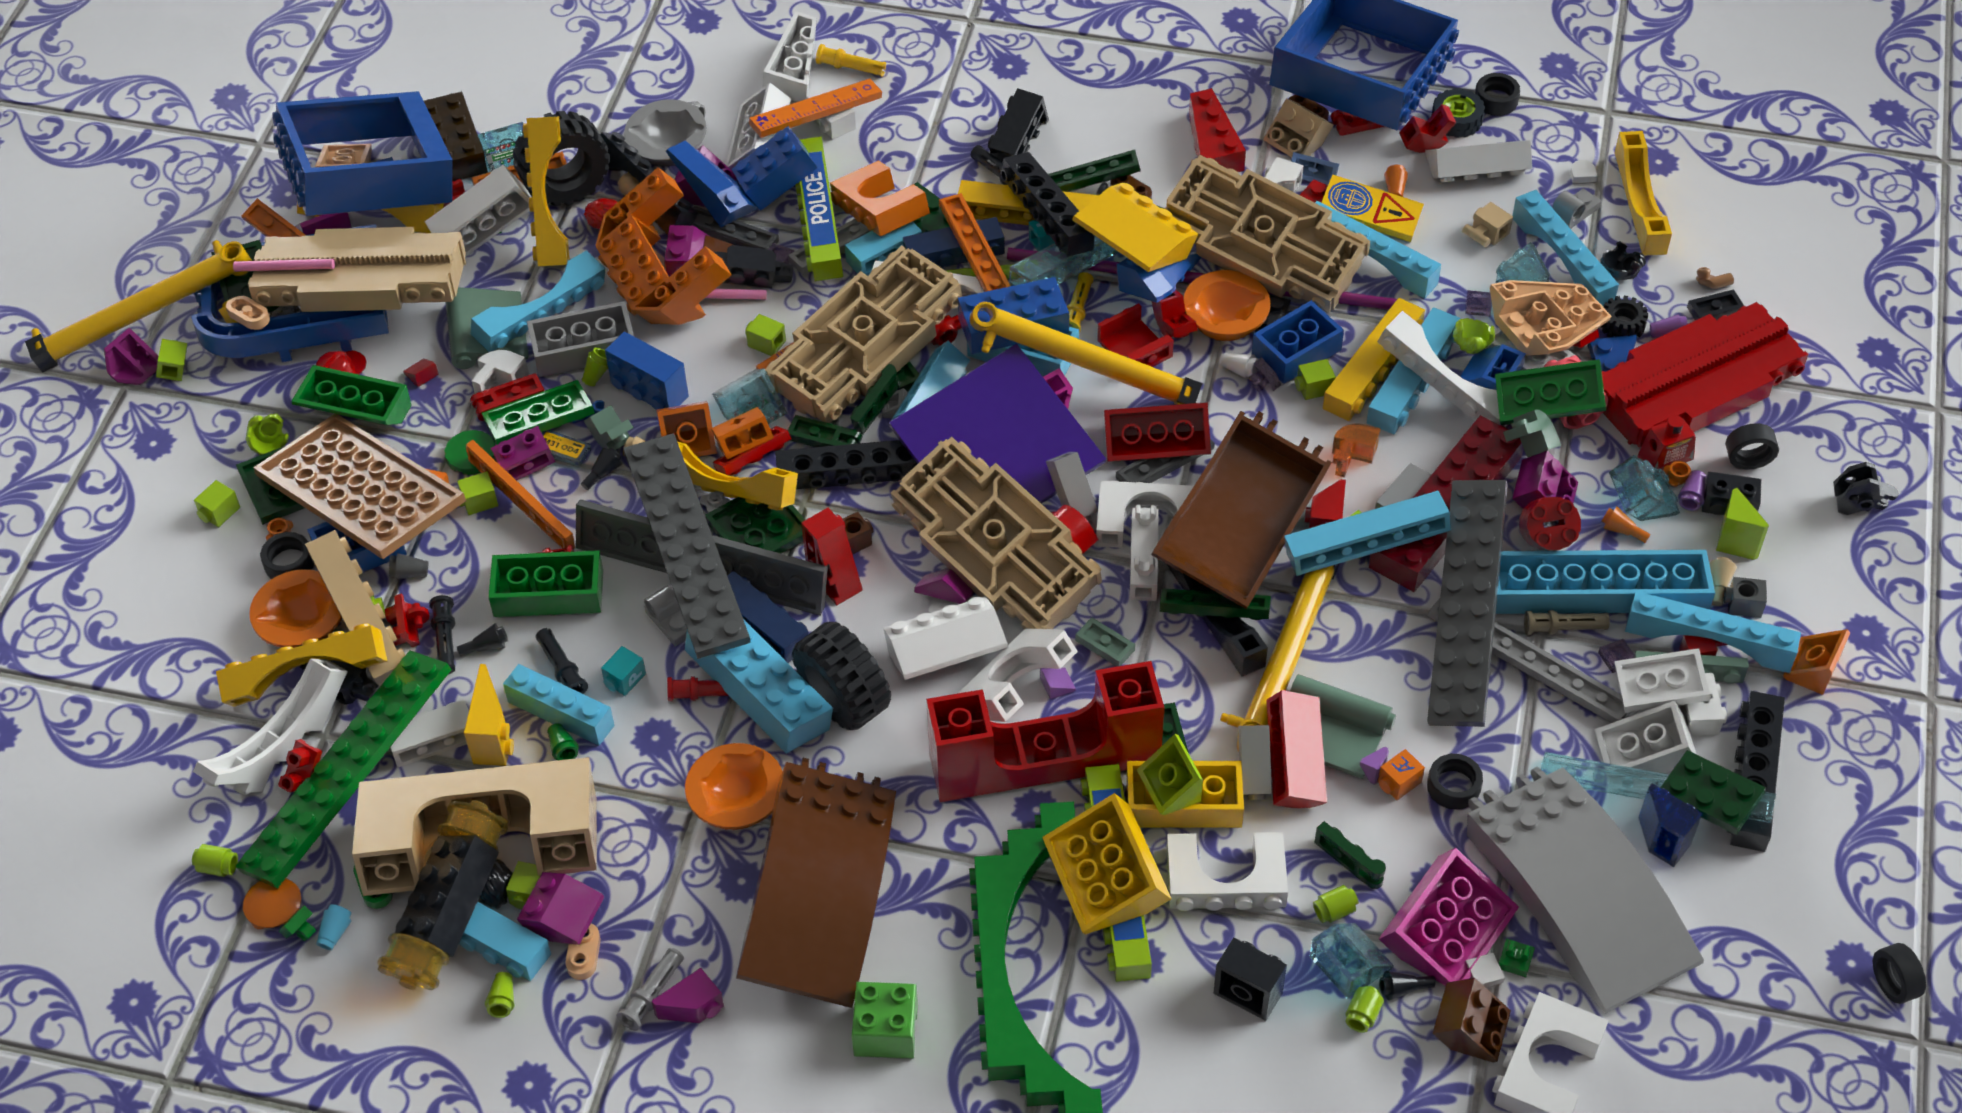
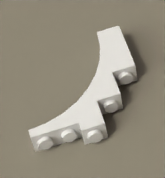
M310 659L301 679L288 699L256 734L226 754L209 760L197 761L193 772L202 777V781L209 786L218 787L219 785L228 784L234 786L233 789L244 795H249L253 792H263L274 764L286 761L288 751L293 750L295 740L302 739L304 733L322 731L347 671L328 659Z

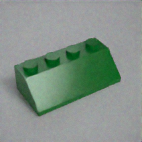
M312 365L291 401L292 405L384 425L402 424L412 406L407 385L316 365Z

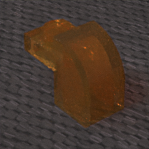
M1355 423L1346 425L1336 432L1332 448V454H1334L1332 463L1336 464L1335 475L1345 477L1351 459L1372 464L1379 444L1381 428Z

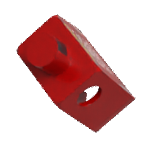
M1677 415L1670 416L1668 422L1654 426L1649 430L1637 457L1651 475L1663 471L1665 466L1671 465L1675 461L1686 463L1694 460L1695 433L1683 418Z

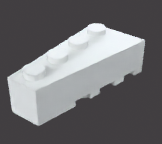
M795 11L763 71V87L771 83L790 97L792 101L799 102L807 99L817 17Z

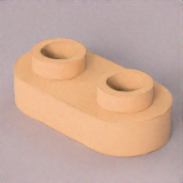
M236 296L226 304L230 318L249 329L260 330L270 322L267 308L247 296Z
M592 923L586 931L589 935L583 937L580 945L568 944L565 964L568 974L577 980L591 977L597 967L601 938L598 928ZM584 959V962L576 963L577 960Z

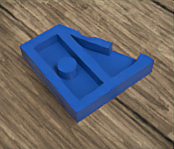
M1637 336L1595 339L1587 345L1592 360L1600 359L1601 369L1604 372L1615 368L1620 362H1626L1628 352L1635 347Z

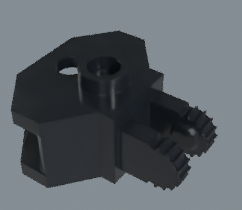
M1869 462L1849 466L1833 481L1838 513L1844 515L1860 511L1869 512L1872 508L1883 510L1889 505L1888 499L1893 501L1899 496L1898 490L1894 486L1881 482V477L1877 475L1875 464Z

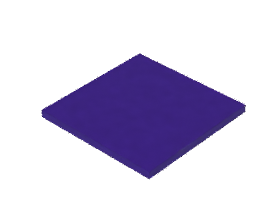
M1017 343L889 422V427L917 464L933 451L940 441L944 442L946 439L948 440L953 437L958 443L960 441L964 442L971 450L970 454L976 459L979 457L983 459L989 468L997 463L1041 504L1057 494L1046 464L1047 460L1067 452H1078L1085 475L1106 463L1105 456Z

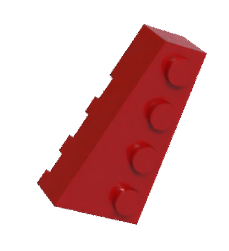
M1213 89L1190 93L1189 118L1197 158L1199 155L1205 158H1212L1219 165L1227 169L1231 168L1237 172L1244 171L1246 149Z

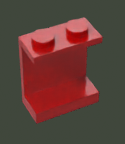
M1139 303L1098 323L1097 341L1106 350L1151 367L1173 357L1174 340L1168 334L1158 338L1141 320L1142 306Z

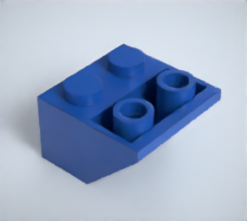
M1504 344L1483 349L1480 353L1473 355L1460 377L1475 385L1496 390L1495 374L1522 370L1526 353Z

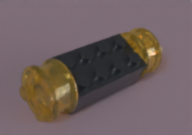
M472 800L471 803L453 801L449 803L447 807L449 816L446 822L440 824L437 829L440 836L432 845L431 854L420 872V878L414 891L408 898L406 909L396 924L395 933L390 934L388 937L389 948L385 956L379 957L377 961L379 965L377 970L379 972L399 979V984L407 989L415 990L416 986L427 990L438 988L440 984L438 975L442 966L448 965L450 962L449 957L454 956L499 854L496 844L500 835L507 832L508 821L504 817L487 810L488 806L480 801Z

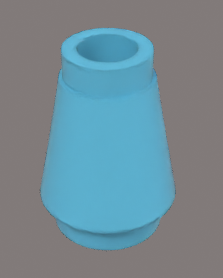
M330 904L328 910H324L316 945L326 950H333L334 945H336L351 923L350 916L352 913L344 907Z

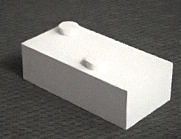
M502 165L426 220L425 223L431 233L461 232L466 256H468L530 211L529 197L531 195L524 184Z

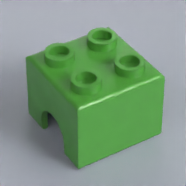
M856 982L852 1025L854 1056L914 1059L915 1020H917L918 1010L916 984Z

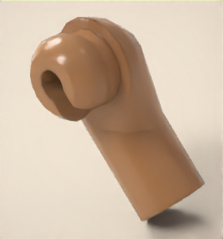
M1701 267L1697 270L1698 276L1696 280L1704 286L1718 289L1734 284V277L1731 273L1713 276L1710 275L1711 270L1707 267Z

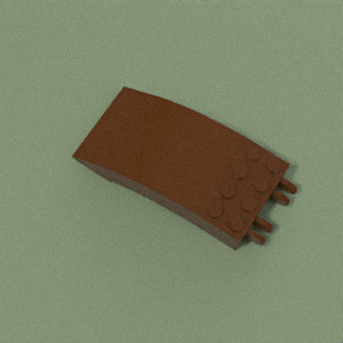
M1258 411L1253 421L1245 417L1244 412H1239L1213 457L1176 512L1151 554L1245 609L1248 608L1285 545L1284 536L1292 533L1332 464L1329 460L1325 462L1318 458L1324 448L1319 444L1315 447L1312 454L1305 450L1309 444L1308 438L1304 437L1299 446L1274 433L1273 430L1278 421L1273 419L1266 428L1261 426L1260 423L1264 413Z
M803 757L800 765L790 762L785 763L778 784L736 979L852 1008L855 1000L856 982H859L879 895L896 791L880 787L881 778L874 777L871 784L865 783L864 773L857 772L855 780L825 772L826 763L819 762L816 769L809 768V759Z

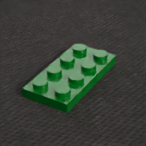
M1600 359L1495 374L1501 425L1514 423V417L1533 410L1544 412L1550 419L1606 411Z
M578 380L482 412L484 422L496 445L536 426L543 432L595 414L593 405Z

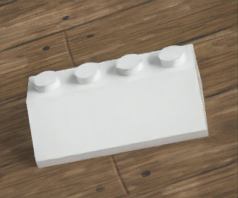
M771 83L740 104L726 165L731 170L740 160L748 157L757 147L765 144L776 134L760 138L749 125V118L790 105L791 98Z
M1531 140L1425 150L1432 177L1440 178V182L1455 181V176H1464V180L1478 179V174L1487 173V178L1502 177V172L1510 171L1511 176L1525 174V169H1532Z
M986 596L974 597L968 602L959 605H949L944 607L943 610L923 613L917 618L897 621L891 626L883 628L889 656L904 680L1008 648L996 611Z

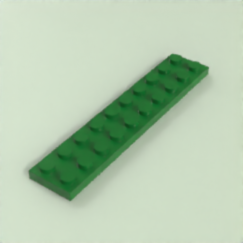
M409 650L358 715L350 722L341 736L333 743L320 762L316 764L314 773L310 778H306L299 785L294 794L244 853L235 867L241 873L278 889L357 790L359 782L364 781L451 672L450 666L446 662Z

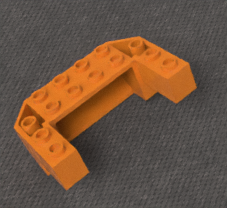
M659 167L604 214L595 246L600 253L598 256L599 260L609 269L607 274L618 285L616 290L627 301V309L632 315L636 316L638 314L651 324L680 325L701 319L706 315L699 303L728 279L731 273L722 258L705 246L670 277L668 276L652 248L661 239L652 223L684 195L676 181Z

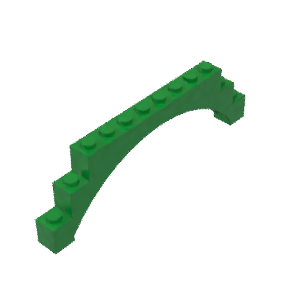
M1074 801L1040 803V815H1034L1035 828L1007 830V841H1002L1003 855L974 857L975 868H969L970 886L976 885V893H971V909L978 913V919H972L973 937L979 936V944L974 945L975 963L981 962V971H976V987L983 990V997H977L978 1016L984 1015L985 1024H979L980 1043L986 1042V1051H981L982 1070H988V1081L1019 1079L1020 1096L1026 1095L1027 1107L1058 1105V1113H1103L1101 1088L1092 1089L1073 1077L1053 1060L1038 1043L1019 1012L1008 981L1005 947L1016 905L1035 873L1050 858L1042 837L1075 817Z

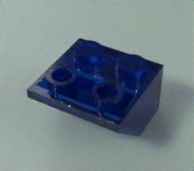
M1653 783L1648 787L1638 818L1648 852L1675 867L1692 844L1703 813L1696 810L1691 804L1684 803L1671 795L1666 789L1659 788Z

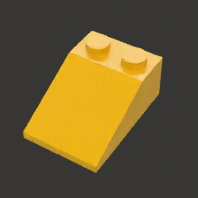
M480 664L464 736L473 764L506 766L508 755H512L514 751V740L509 737L510 725L505 722L503 711L486 664Z

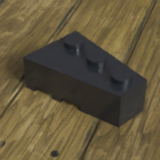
M1017 88L1014 96H1010L1007 110L999 118L995 135H991L988 141V148L992 155L1003 162V158L1028 152L1030 149L1028 143L1032 137L1037 138L1040 131L1037 129L1041 123L1047 124L1049 121L1043 96Z

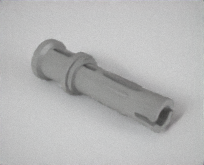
M668 948L644 985L632 992L630 1002L624 1009L619 1010L616 1015L622 1025L634 1031L641 1027L643 1017L648 1011L653 1010L652 1000L657 997L676 968L684 960L681 952L674 948Z

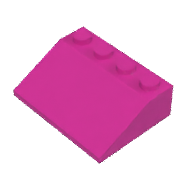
M1455 847L1436 858L1379 937V940L1400 960L1428 976H1434L1436 981L1446 986L1447 982L1471 978L1472 967L1480 956L1487 955L1519 906ZM1476 958L1472 966L1468 968L1466 960Z

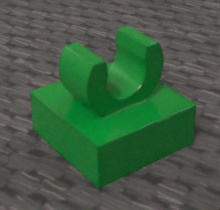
M304 905L278 932L286 939L296 933L305 942L316 931L306 921L313 913Z
M1506 938L1499 960L1501 970L1526 978L1535 947Z

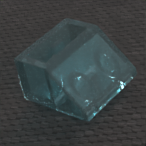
M1531 242L1523 249L1519 248L1513 257L1508 261H1503L1496 270V283L1509 280L1549 282L1550 278L1543 260L1535 245Z
M1633 455L1609 472L1625 512L1637 520L1645 521L1676 516L1680 513L1676 504L1678 499L1667 484L1669 482L1668 476L1662 469L1654 468L1649 461H1643Z
M1356 923L1334 924L1312 939L1309 957L1347 999L1354 995L1358 987L1368 986L1383 976L1385 971H1390L1394 967Z

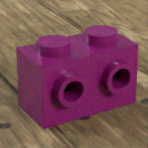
M538 426L526 430L507 441H502L491 448L498 464L516 481L555 463L553 455Z

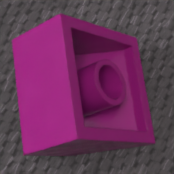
M670 225L664 259L666 272L669 277L704 247L706 233L695 226Z
M542 872L517 920L523 927L547 939L549 942L580 945L604 899V895L567 874Z

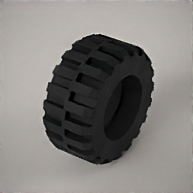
M556 111V114L553 115L551 113L544 114V117L559 116L561 142L554 150L553 155L566 148H578L576 155L569 163L556 169H547L545 193L547 204L550 202L551 205L560 206L561 203L570 205L575 200L579 202L584 200V196L593 194L596 191L595 187L602 184L604 181L603 175H607L609 169L610 155L600 133L588 118L583 115L579 116L578 113L569 111L568 114L565 111ZM523 134L522 137L519 136L515 143L517 147L513 149V164L518 176L532 196V187L527 185V173H531L530 163H526L525 148H529L528 138H524Z
M825 622L794 645L792 657L793 664L797 669L796 672L833 707L831 720L837 722L840 727L846 728V730H858L888 708L892 695L883 670L878 666L876 659L869 653L864 643L862 644L858 637L851 633L847 627L841 626L838 622Z

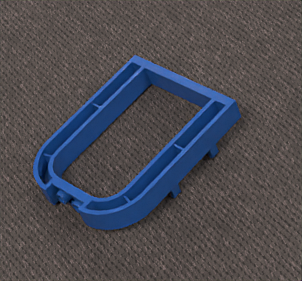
M371 224L353 228H377V225ZM219 281L194 293L196 302L201 307L197 308L198 314L191 315L198 340L208 352L222 357L243 358L279 352L281 361L287 362L292 361V349L339 342L341 350L346 352L352 351V339L389 333L387 310L299 312L270 317V322L263 329H249L239 322L224 323L217 320L218 293L222 290Z

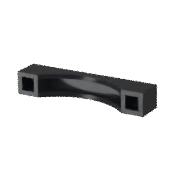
M601 132L600 135L605 141L610 155L608 170L626 171L635 177L639 183L654 171L651 163L637 154L638 150L624 141V136L617 132H612V134ZM681 198L655 220V223L668 235L670 225L692 226L698 213L691 207L692 204L688 200Z
M1166 564L1183 590L1215 592ZM1201 616L1241 677L1266 667L1268 647L1254 627L1248 625L1239 617Z

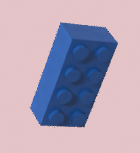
M1055 277L958 298V319L971 354L982 352V343L987 332L974 329L969 320L970 313L980 302H990L998 309L1064 334L1069 333V311ZM978 312L980 321H990V316L987 312ZM996 335L990 350L1013 346L1016 342Z

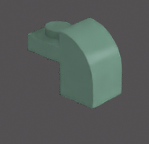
M612 405L584 420L597 443L606 449L613 448L617 450L625 445L630 436L627 431L633 428L629 419L621 422Z
M1533 410L1514 417V423L1511 424L1513 429L1503 432L1506 442L1520 438L1527 457L1561 446L1552 421L1540 410Z

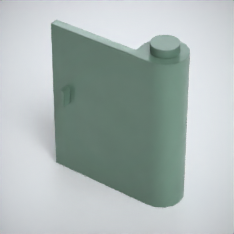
M458 287L457 295L453 301L446 302L451 361L454 367L463 370L469 369L476 364L478 356L481 357L489 353L470 334L471 318L490 307L521 305L520 291ZM526 333L520 337L517 336L503 348H497L496 350L511 351L528 359Z
M1297 674L1290 692L1315 696L1320 699L1324 765L1363 779L1365 773L1360 766V761L1362 758L1375 752L1386 729H1392L1396 719V714L1392 713L1393 708Z

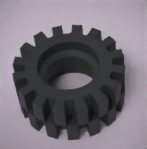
M1620 295L1615 296V300L1610 298L1608 303L1605 302L1604 309L1612 317L1608 322L1600 326V328H1603L1602 332L1604 334L1608 332L1607 337L1609 338L1636 335L1640 338L1645 330L1648 319V309L1646 306L1643 307L1644 303L1641 301L1636 303L1637 298L1632 297V300H1628L1626 295H1624L1623 299L1620 298ZM1617 316H1624L1632 321H1623L1618 319Z

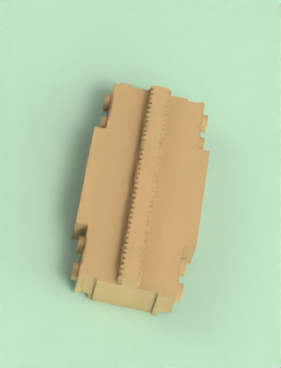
M1199 155L1198 158L1192 159L1191 165L1167 198L1165 209L1170 211L1177 220L1188 223L1191 229L1198 233L1194 244H1196V254L1225 270L1238 271L1258 280L1268 292L1280 298L1287 291L1296 299L1302 298L1308 302L1312 300L1318 307L1328 313L1335 309L1340 296L1351 285L1352 278L1361 266L1363 258L1369 254L1370 240L1361 233H1354L1346 229L1339 222H1332V211L1249 169H1246L1241 176L1234 169H1227L1219 165L1212 158H1205Z
M413 227L316 229L313 236L265 237V245L262 246L261 251L260 249L256 251L254 261L334 259V269L254 271L252 278L249 279L248 286L252 300L262 306L300 305L302 312L400 310L403 303L452 302L457 295L463 266L466 265V252L461 232L415 233Z
M901 245L895 252L890 253L881 265L875 267L870 272V275L867 276L860 271L792 333L794 344L789 345L784 353L776 360L770 362L765 369L768 386L775 393H780L790 400L794 408L800 413H808L814 418L817 417L822 422L831 423L840 417L842 411L849 404L855 403L861 394L866 397L867 391L876 384L882 376L881 371L888 364L894 365L898 372L936 337L935 325L941 323L945 315L952 308L958 307V298L962 297L961 285L958 283V280L953 278V273H948L913 249L907 248L905 250V247Z
M953 437L948 440L946 439L944 442L940 441L933 451L901 479L900 487L896 491L893 490L891 492L894 502L892 504L893 508L901 516L906 514L912 519L910 523L920 532L919 536L922 544L947 568L952 569L979 597L986 596L996 612L1002 607L1009 617L1014 618L1016 616L1022 622L1021 626L1023 629H1053L1061 620L1069 618L1077 610L1078 604L1091 593L1090 590L1102 583L1100 566L1091 558L1087 560L1082 555V550L1079 546L1072 542L1070 529L997 463L989 468L980 457L976 459L970 454L971 450L964 442L960 441L958 443Z

